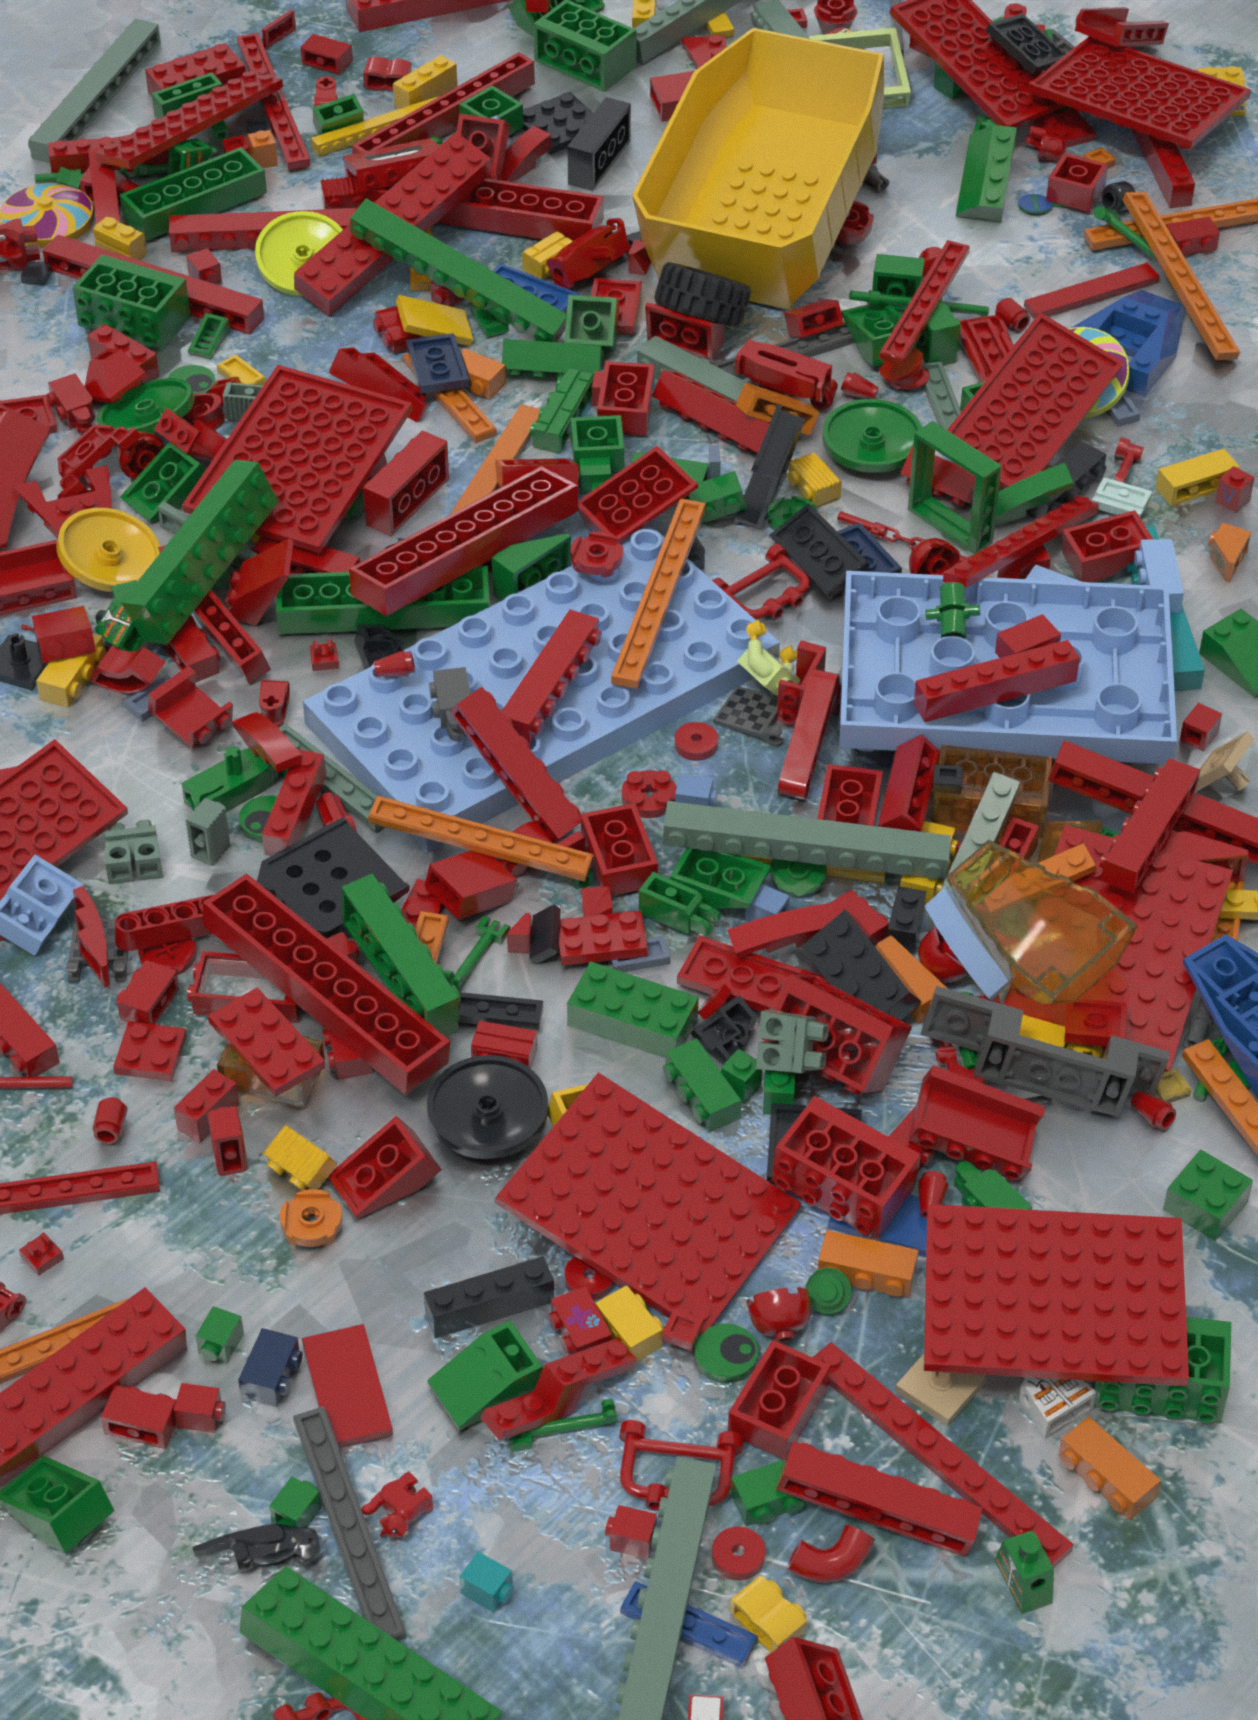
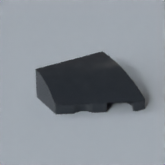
M358 624L354 643L365 669L371 667L376 660L404 650L405 643L394 637L391 631L384 625Z
M739 995L718 1009L715 1015L694 1028L691 1035L694 1039H698L703 1048L713 1058L724 1065L738 1049L743 1050L758 1017Z

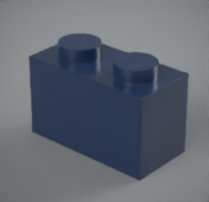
M261 1328L238 1379L241 1398L274 1407L278 1406L281 1397L286 1396L291 1386L290 1377L293 1370H298L302 1362L303 1352L299 1350L298 1337Z

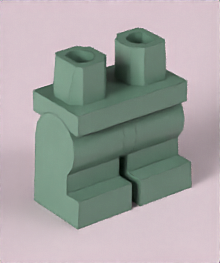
M149 819L139 820L136 823V828L125 829L124 824L115 823L109 828V831H105V865L109 884L134 881L132 862L136 864L138 881L163 878L156 825L152 826Z
M772 1009L761 1011L759 1038L771 1040L758 1042L756 1069L795 1073L824 1069L826 1054L813 1051L814 1040L827 1041L829 1025L816 1021V1017L784 1013Z

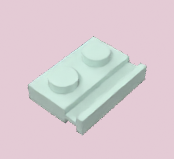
M1104 477L1095 493V497L1092 498V502L1099 503V510L1115 515L1135 510L1141 518L1151 500L1152 491Z

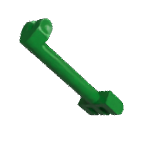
M484 916L476 926V935L480 936V939L455 975L451 970L447 969L445 971L446 980L449 984L459 989L490 943L493 941L502 944L511 926L504 924L499 930L501 925L499 921L494 920L489 926L490 918Z
M603 1400L601 1402V1413L554 1420L508 1438L511 1440L509 1442L510 1450L516 1452L533 1449V1437L615 1424L618 1422V1417L615 1411L614 1400Z

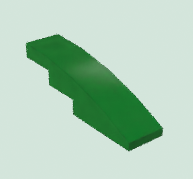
M1062 463L1038 472L999 491L995 526L1025 517L1026 510L1049 503L1050 496L1073 489V480L1066 464Z

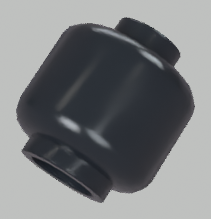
M1126 181L1107 185L1102 192L1104 207L1116 213L1128 211L1122 199L1126 192H1135L1134 187Z

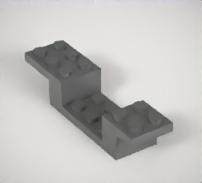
M939 986L935 988L922 1026L921 1035L978 1051L973 1074L975 1077L1119 1117L1128 1094L1135 1095L1138 1091H1142L1154 1096L1169 1060V1051L1112 1035L1102 1058L1019 1035L1024 1010Z

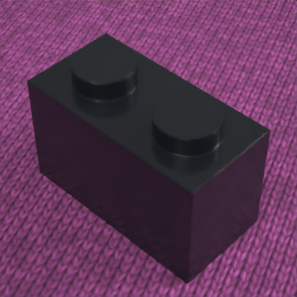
M898 886L888 925L887 937L892 936L914 956L924 917L927 891Z

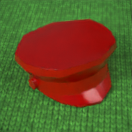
M912 349L903 366L884 361L879 369L881 377L897 390L919 388L929 381V372L923 366V353L917 349Z
M214 393L194 394V404L182 419L194 426L196 420H200L214 430L218 429L225 422L224 412L220 406L222 404L221 397Z

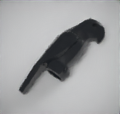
M283 1524L256 1526L193 1546L195 1557L227 1549L234 1550L240 1573L250 1571L254 1568L255 1564L267 1565L280 1562L294 1553L301 1556V1562H310L316 1559L321 1551L318 1535L315 1530Z

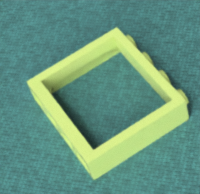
M896 28L809 36L812 40L858 49L890 46L899 86L884 87L883 109L908 106L911 90Z

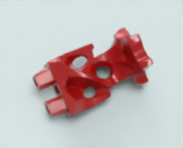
M19 218L0 225V235H4L0 237V258L6 260L0 262V270H24L28 261L40 260L39 245H25L27 242L38 241L36 225L22 226V220Z

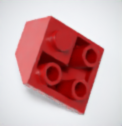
M107 348L89 361L85 388L93 398V401L115 403L123 398L122 395L125 392L137 388L141 384L140 381L147 377V374L121 349Z

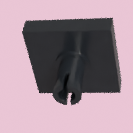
M19 634L8 635L0 646V682L33 691L37 685L36 680L49 663H43L39 643L26 640L23 635L20 638Z

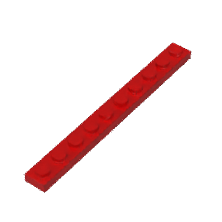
M252 33L236 36L238 47L248 71H255L256 74L260 75L270 74L276 78L259 34ZM280 89L261 99V104L269 119L288 170L311 166L310 157L282 90Z
M1075 497L1073 500L1062 504L1057 509L1050 511L1041 518H1037L1032 523L1023 526L1014 533H1010L1007 537L996 541L991 546L982 549V551L969 556L966 560L944 571L943 582L961 583L965 588H968L1062 534L1063 529L1074 527L1097 514L1099 503L1089 501L1087 497Z
M830 1342L813 1356V1358L831 1365L829 1385L961 1497L970 1501L973 1505L982 1507L981 1514L1011 1538L1029 1531L1035 1532L1053 1569L1072 1552L1074 1544L835 1344Z

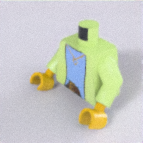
M757 620L748 624L746 630L751 641L748 642V649L737 662L776 696H778V683L780 679L799 684L800 679L793 673L794 666L791 664L797 660V649L793 651L792 645L782 649L779 653L781 660L762 647V642L758 639V637L766 634L764 623H760Z

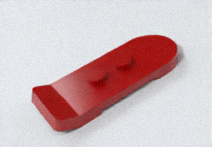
M997 315L959 321L961 332L958 335V339L979 382L988 379L1014 346L1004 320Z

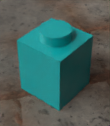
M479 1551L459 1576L460 1594L493 1613L501 1603L505 1604L508 1602L514 1591L512 1570Z

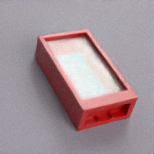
M202 951L200 961L195 962L193 968L194 984L189 985L187 992V1001L192 1002L193 1014L208 1016L258 987L290 1023H298L301 1007L238 954Z

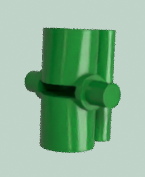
M956 582L941 585L940 605L936 606V609L925 610L926 620L937 619V622H940L941 638L957 636L966 639V619H970V616L981 615L980 605H969V603H966L965 586Z

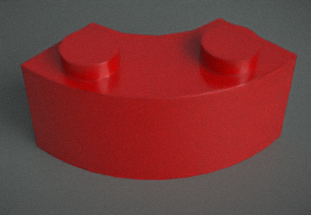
M112 646L95 669L89 681L110 691L137 693L146 689L152 683L166 661L145 647H142L139 651L128 652Z

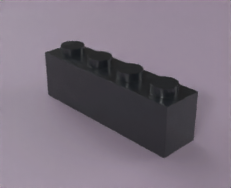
M1081 441L1054 465L1066 464L1073 480L1074 488L1050 496L1049 503L1026 510V515L1036 520L1057 509L1062 504L1073 500L1082 492H1086L1095 480L1102 478L1105 474L1106 454Z
M544 1256L423 1292L425 1315L435 1339L550 1304L551 1299L555 1298L554 1279Z

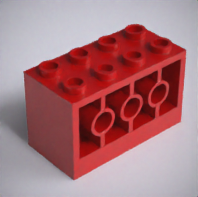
M790 974L774 1009L784 1013L816 1017V1021L829 1025L827 1041L814 1040L813 1051L826 1054V1065L824 1069H820L819 1075L831 1081L838 1079L846 1083L845 1088L858 1095H861L862 1092L871 1094L872 1092L884 1090L913 1027L835 986L807 974Z
M814 1096L775 1148L772 1181L782 1190L790 1191L801 1197L807 1204L817 1206L826 1211L835 1220L843 1221L854 1227L860 1234L878 1240L915 1189L921 1154Z

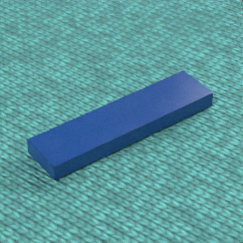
M635 1581L620 1607V1614L633 1620L634 1618L641 1619L643 1609L637 1608L641 1587L647 1589L648 1586ZM687 1605L680 1641L743 1669L757 1642V1635Z

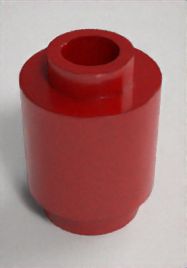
M1012 298L1002 299L996 305L995 315L1002 318L1006 326L1011 330L1020 332L1028 326L1030 322L1028 311Z
M109 1097L98 1103L92 1130L95 1139L101 1143H115L122 1135L128 1108L120 1099Z

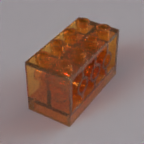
M941 745L938 765L962 766L961 794L935 792L932 823L956 828L955 834L966 835L993 772L1020 782L1019 795L999 838L1003 837L1012 817L1039 826L1038 844H1042L1050 781L1047 780L1051 772L1053 757Z

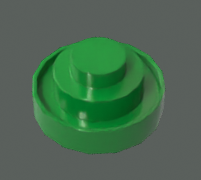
M824 1267L816 1270L808 1278L805 1289L809 1291L812 1308L822 1314H834L841 1311L849 1303L852 1296V1286L849 1278L843 1271L834 1267Z

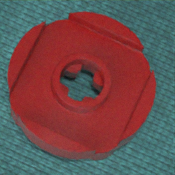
M590 532L589 537L583 539L580 536L571 545L573 569L579 573L600 575L604 578L610 577L614 574V570L618 569L623 562V546L617 542V538L614 535L606 532Z
M632 771L628 773L627 779L622 785L621 799L623 805L635 803L640 817L657 818L666 814L668 801L675 802L677 788L667 771ZM646 792H652V796H647Z

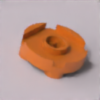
M302 1190L296 1193L295 1198L290 1200L289 1203L286 1201L280 1210L281 1229L291 1245L304 1247L330 1245L335 1241L336 1235L342 1227V1209L339 1202L337 1201L336 1203L335 1200L330 1198V1194L323 1190ZM309 1214H315L317 1220L308 1222L304 1219H307Z

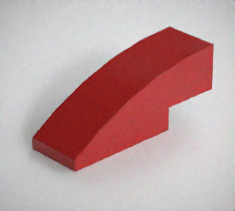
M536 126L523 133L505 151L501 181L515 182L536 168V159L551 150V135Z

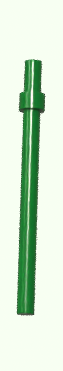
M850 290L849 300L867 302L868 305L876 306L880 303L907 307L913 298L880 294V291L869 290L868 292ZM943 301L949 306L951 312L988 316L989 314L988 306Z

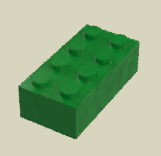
M590 961L567 1002V1026L665 1058V1051L686 1043L698 1020L699 997Z

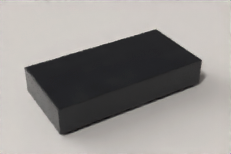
M555 904L533 915L529 959L535 964L558 953L561 909Z

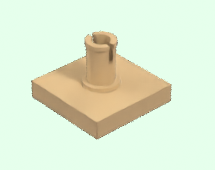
M1248 731L1211 752L1200 767L1201 771L1196 791L1222 777H1225L1235 787L1236 791L1242 790L1251 779L1236 765L1254 741V738Z
M923 1354L896 1384L895 1392L948 1427L983 1387L986 1377L982 1374L924 1371Z

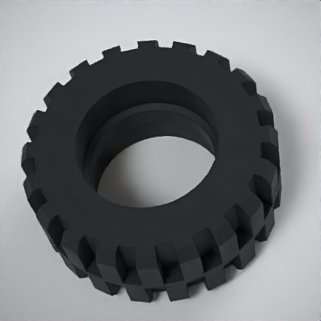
M667 262L662 268L654 298L657 304L711 322L738 327L743 322L751 289L746 284L726 277Z

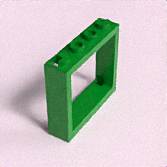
M931 421L914 432L908 511L975 555L993 543L1002 466ZM935 450L976 476L971 522L931 497Z

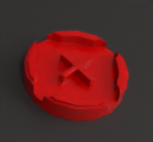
M191 938L138 950L141 965L148 960L176 970L177 975L182 974L192 966L196 960L197 953L196 944Z

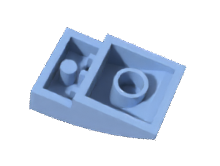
M34 855L0 901V935L35 956L74 901L73 889L84 884L39 856Z

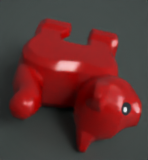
M409 1471L399 1479L384 1485L381 1491L361 1508L364 1515L374 1514L381 1506L390 1513L380 1520L382 1525L381 1538L386 1536L389 1538H405L409 1534V1523L416 1521L421 1514L433 1511L432 1495L425 1487L421 1488L418 1492L416 1491L414 1485L418 1483V1480Z

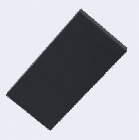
M809 503L769 535L775 544H780L787 550V556L808 575L809 579L829 599L845 587L846 571L864 572L870 567L868 562Z

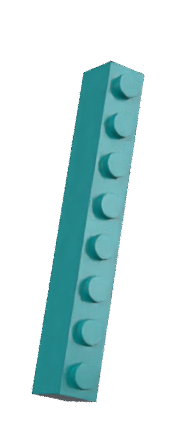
M1155 525L1145 526L1154 540L1159 539ZM1132 561L1125 568L1131 574V584L1140 585L1138 582V571L1140 568L1135 566V561ZM1182 605L1181 613H1170L1174 691L1201 689L1205 672Z

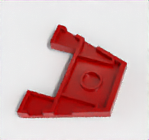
M94 424L57 458L59 474L62 477L60 480V486L63 489L61 496L66 498L78 495L85 488L78 479L85 475L87 469L93 468L97 461L109 456L116 444L126 451L142 435L132 427L130 430L121 426L114 429L110 425Z
M107 465L85 471L84 476L92 492L47 502L37 481L14 485L13 489L17 498L21 497L28 504L27 508L44 521V526L57 539L63 523L71 515L89 508L112 509L109 469Z

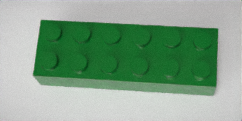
M240 147L120 194L123 218L134 230L144 233L145 241L154 239L169 232V216L216 214L267 193L265 170Z
M373 874L342 886V923L387 989L445 1037L457 1033L458 1019H460L458 1008L461 1001L459 991L446 980L442 966L440 964L436 965L432 960L428 946L425 943L421 944L417 938L414 926L411 923L407 924L403 918L400 906L396 902L393 903L389 898L386 886L382 882L379 883Z

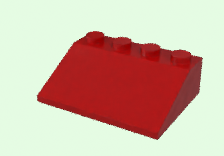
M656 446L578 501V512L584 524L592 532L598 531L612 534L617 538V542L621 543L675 505L680 499L695 491L699 486L661 448Z

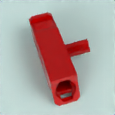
M621 218L608 219L606 225L589 230L562 248L555 257L547 259L546 264L554 283L563 288L570 289L573 287L574 282L592 276L629 251L631 246L627 241L624 222Z
M749 339L735 357V373L743 374L756 383L773 388L776 393L788 397L789 394L799 398H812L816 396V401L822 402L826 389L831 385L832 365L776 345L755 342Z

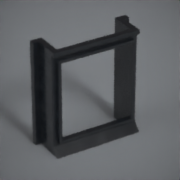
M778 404L751 469L753 474L744 494L747 509L737 512L733 522L735 525H738L740 522L761 530L781 476L787 472L789 462L792 459L805 419L781 410L782 406Z

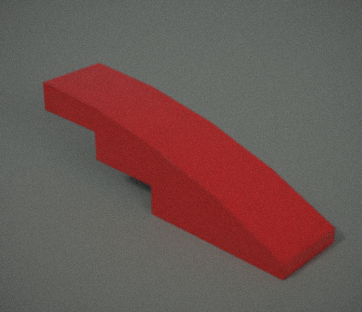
M103 148L88 149L96 224L106 217L114 218L120 222L114 165L96 162L95 152Z
M253 712L232 721V726L255 757L260 756L266 765L270 763L277 773L302 763L300 752L283 732L265 716L258 712Z
M84 886L73 889L79 952L105 988L110 986V964L103 924L94 902Z
M841 902L813 905L756 919L727 931L737 958L764 948L767 953H770L795 943L796 948H799L838 916L844 908Z

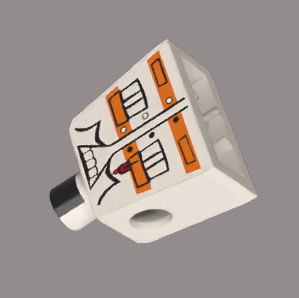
M1023 1377L1024 1380L1021 1383L1019 1394L1020 1402L1044 1439H1047L1093 1410L1096 1391L1083 1380Z

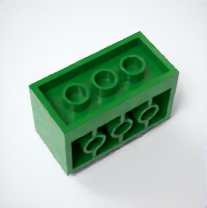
M564 0L534 23V61L605 92L636 68L637 30L574 2Z
M103 254L72 287L78 326L96 330L103 324H107L139 344L161 351L191 317L185 278Z
M1186 1317L1189 1372L1187 1386L1092 1381V1388L1096 1391L1093 1407L1106 1411L1120 1410L1134 1412L1138 1415L1152 1414L1166 1416L1171 1419L1185 1418L1199 1420L1203 1423H1221L1230 1389L1232 1322Z

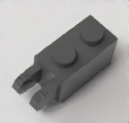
M466 667L433 671L434 682H429L430 698H436V701L432 702L434 718H439L441 729L447 728L449 739L459 741L465 737V732L450 714V711L456 704L471 694Z

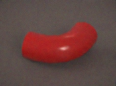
M845 1525L838 1541L830 1548H817L800 1540L788 1561L786 1570L801 1578L817 1583L840 1581L858 1570L868 1556L875 1539L860 1529Z

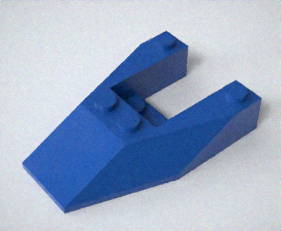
M1141 290L1124 296L1071 328H1094L1116 339L1126 355L1133 357L1129 362V381L1126 390L1145 397L1177 356L1185 306Z
M1225 934L1184 958L1183 964L1250 1087L1258 1097V953Z

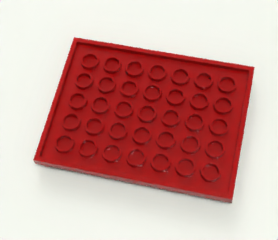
M1087 37L1031 81L1027 92L1035 94L1038 98H1047L1055 101L1058 105H1067L1075 108L1078 112L1095 115L1098 119L1115 122L1118 126L1135 129L1138 133L1152 135L1160 141H1169L1177 144L1180 148L1191 149L1248 100L1251 89L1129 47H1116L1095 38Z
M277 365L183 503V511L192 514L234 460L259 462L279 502L254 534L280 542L289 538L293 540V546L321 553L412 412V403Z
M1065 825L1055 855L1084 843L1096 865L1097 871L1040 896L1004 1005L1024 1010L1023 1015L1065 1027L1068 997L1127 1003L1125 1039L1169 1051V1060L1163 1074L1169 1076L1197 989L1183 964V960L1211 943L1233 870L1159 850L1134 893L1101 881L1103 869L1099 868V864L1104 852H1110L1113 838ZM1102 1046V1051H1103L1102 1057H1103L1104 1052H1105V1049H1106L1105 1046Z
M599 1072L502 1188L494 1202L621 1287L627 1285L634 1295L639 1294L645 1303L670 1318L673 1309L703 1318V1327L700 1334L715 1324L799 1211L802 1204Z
M927 1204L924 1371L1187 1386L1189 1372L1182 1218Z

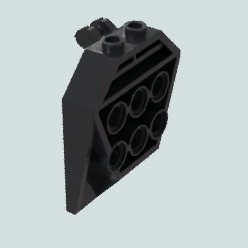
M344 817L263 860L257 882L326 939L341 932L346 937L350 935L342 923V886L373 874L379 883L382 882L386 886L389 898L393 903L410 891V885L393 871L348 824Z

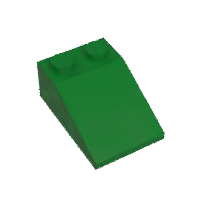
M880 303L878 306L863 305L842 310V317L862 357L872 366H882L884 361L879 360L880 351L900 320L901 315L891 305ZM917 342L913 349H917Z
M169 441L120 498L149 522L153 523L159 519L158 506L161 503L166 502L176 509L182 507L206 469L190 455Z
M566 533L514 544L498 552L492 557L493 596L503 601L507 596L519 593L548 578L551 574L572 566L571 535Z
M1239 609L1203 630L1199 654L1250 695L1257 698L1258 621L1243 609Z
M686 848L671 873L670 879L697 890L703 896V903L712 906V908H749L767 877L771 866L739 854Z
M44 1455L0 1491V1505L46 1545L63 1553L76 1547L82 1538L94 1528L99 1527L115 1511L99 1480Z

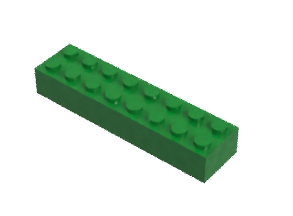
M234 460L122 600L121 604L143 641L168 645L279 502L259 462Z
M488 566L476 567L388 616L351 595L349 572L289 574L288 579L277 594L276 613L279 634L357 631L358 624L384 625L389 630L451 627L459 623L463 618L475 615L489 608Z
M287 1566L280 1570L241 1608L240 1634L367 1720H501L502 1711Z

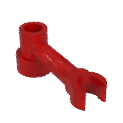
M1123 437L1120 438L1114 455L1123 459L1114 480L1125 483L1133 461H1140L1144 447L1130 443L1131 440Z

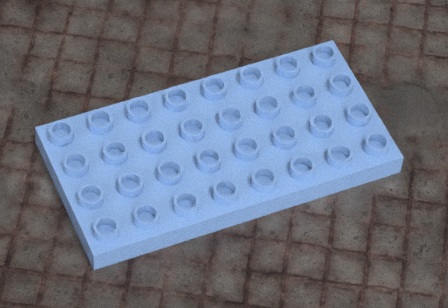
M650 526L635 532L632 536L619 543L623 546V562L618 569L614 570L612 576L604 578L600 575L579 573L573 569V565L560 572L553 573L535 585L519 593L511 594L503 601L475 615L465 617L459 623L429 638L421 639L415 645L405 649V652H412L415 663V673H410L409 677H377L373 664L371 667L339 683L332 684L324 691L304 700L305 724L356 779L376 795L482 824L518 805V803L466 734L463 739L454 741L449 739L447 728L441 729L439 718H434L432 702H435L436 698L431 699L429 692V682H434L433 671L466 667L471 694L480 687H483L485 691L490 692L494 696L496 705L502 711L569 609L599 618V630L602 631L599 644L592 648L588 661L579 668L575 681L571 680L564 698H560L556 703L554 713L545 720L541 733L539 735L536 734L529 744L531 752L536 758L543 761L547 768V773L553 781L559 783L730 692L737 686H741L754 679L737 660L748 649V642L751 641L746 627L756 620L687 558L638 689L611 684V675L665 539L654 527ZM766 630V634L758 637V639L762 642V647L779 659L780 642ZM409 834L426 853L445 844Z

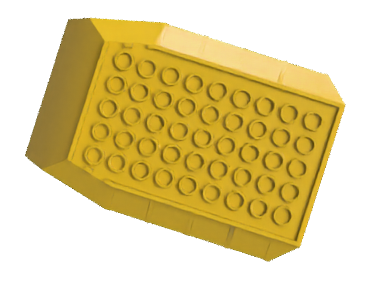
M752 28L694 71L632 194L641 238L656 271L658 280L662 268L667 262L680 264L750 286L751 295L749 301L791 310L794 302L819 279L842 225L877 154L884 103L883 53Z

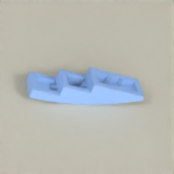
M943 888L924 907L969 975L985 995L993 1000L1013 981L990 940L981 935L971 915L963 912L952 891Z

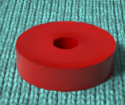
M686 723L679 727L675 733V749L680 756L688 760L701 761L708 759L718 749V734L712 726L706 723Z
M576 1256L570 1259L565 1267V1286L569 1292L586 1286L592 1299L598 1300L608 1295L614 1286V1281ZM586 1275H593L594 1277H592V1278H587V1277H585V1276H586Z
M740 1526L727 1528L714 1539L712 1545L713 1565L722 1576L736 1581L750 1579L763 1568L766 1552L765 1544L762 1538L749 1528ZM735 1551H741L744 1554L741 1556H736L733 1553Z

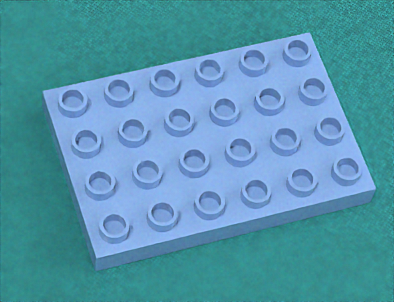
M846 571L839 748H856L861 751L896 750L897 746L922 734L940 750V753L967 754L973 757L995 755L1023 757L1029 760L1041 758L1055 759L1065 740L1117 762L1150 765L1165 764L1169 758L1174 760L1177 745L1168 586L985 577L965 588L966 603H969V605H980L981 609L980 616H970V619H966V639L957 636L941 638L940 622H937V619L926 620L925 610L936 609V606L940 605V586L945 584L943 582V575ZM1041 614L1061 633V641L1069 640L1080 658L1077 681L929 722L923 721L913 704L916 680L998 659L999 657L995 653L997 633Z

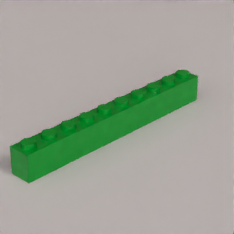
M367 198L350 217V232L356 238L367 241L375 249L384 251L396 261L403 262L412 267L418 274H424L431 278L437 285L450 289L458 297L465 298L477 308L484 309L493 314L496 319L514 326L517 331L526 333L536 341L557 342L566 329V313Z

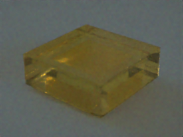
M1175 1068L1163 1073L1155 1093L1159 1099L1172 1103L1189 1097L1191 1095V1088L1179 1070Z

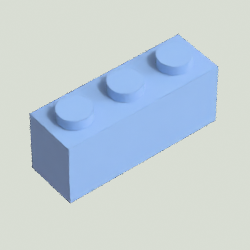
M1172 539L1141 540L1139 551H1135L1134 555L1135 566L1140 568L1138 571L1139 584L1168 586L1170 613H1181L1184 591Z

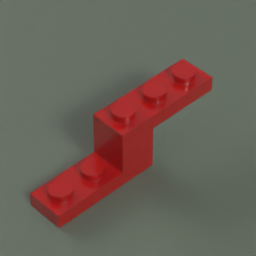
M616 1338L546 1363L534 1392L484 1409L481 1420L496 1438L502 1441L551 1421L574 1414L585 1386L633 1369L637 1359L620 1339Z

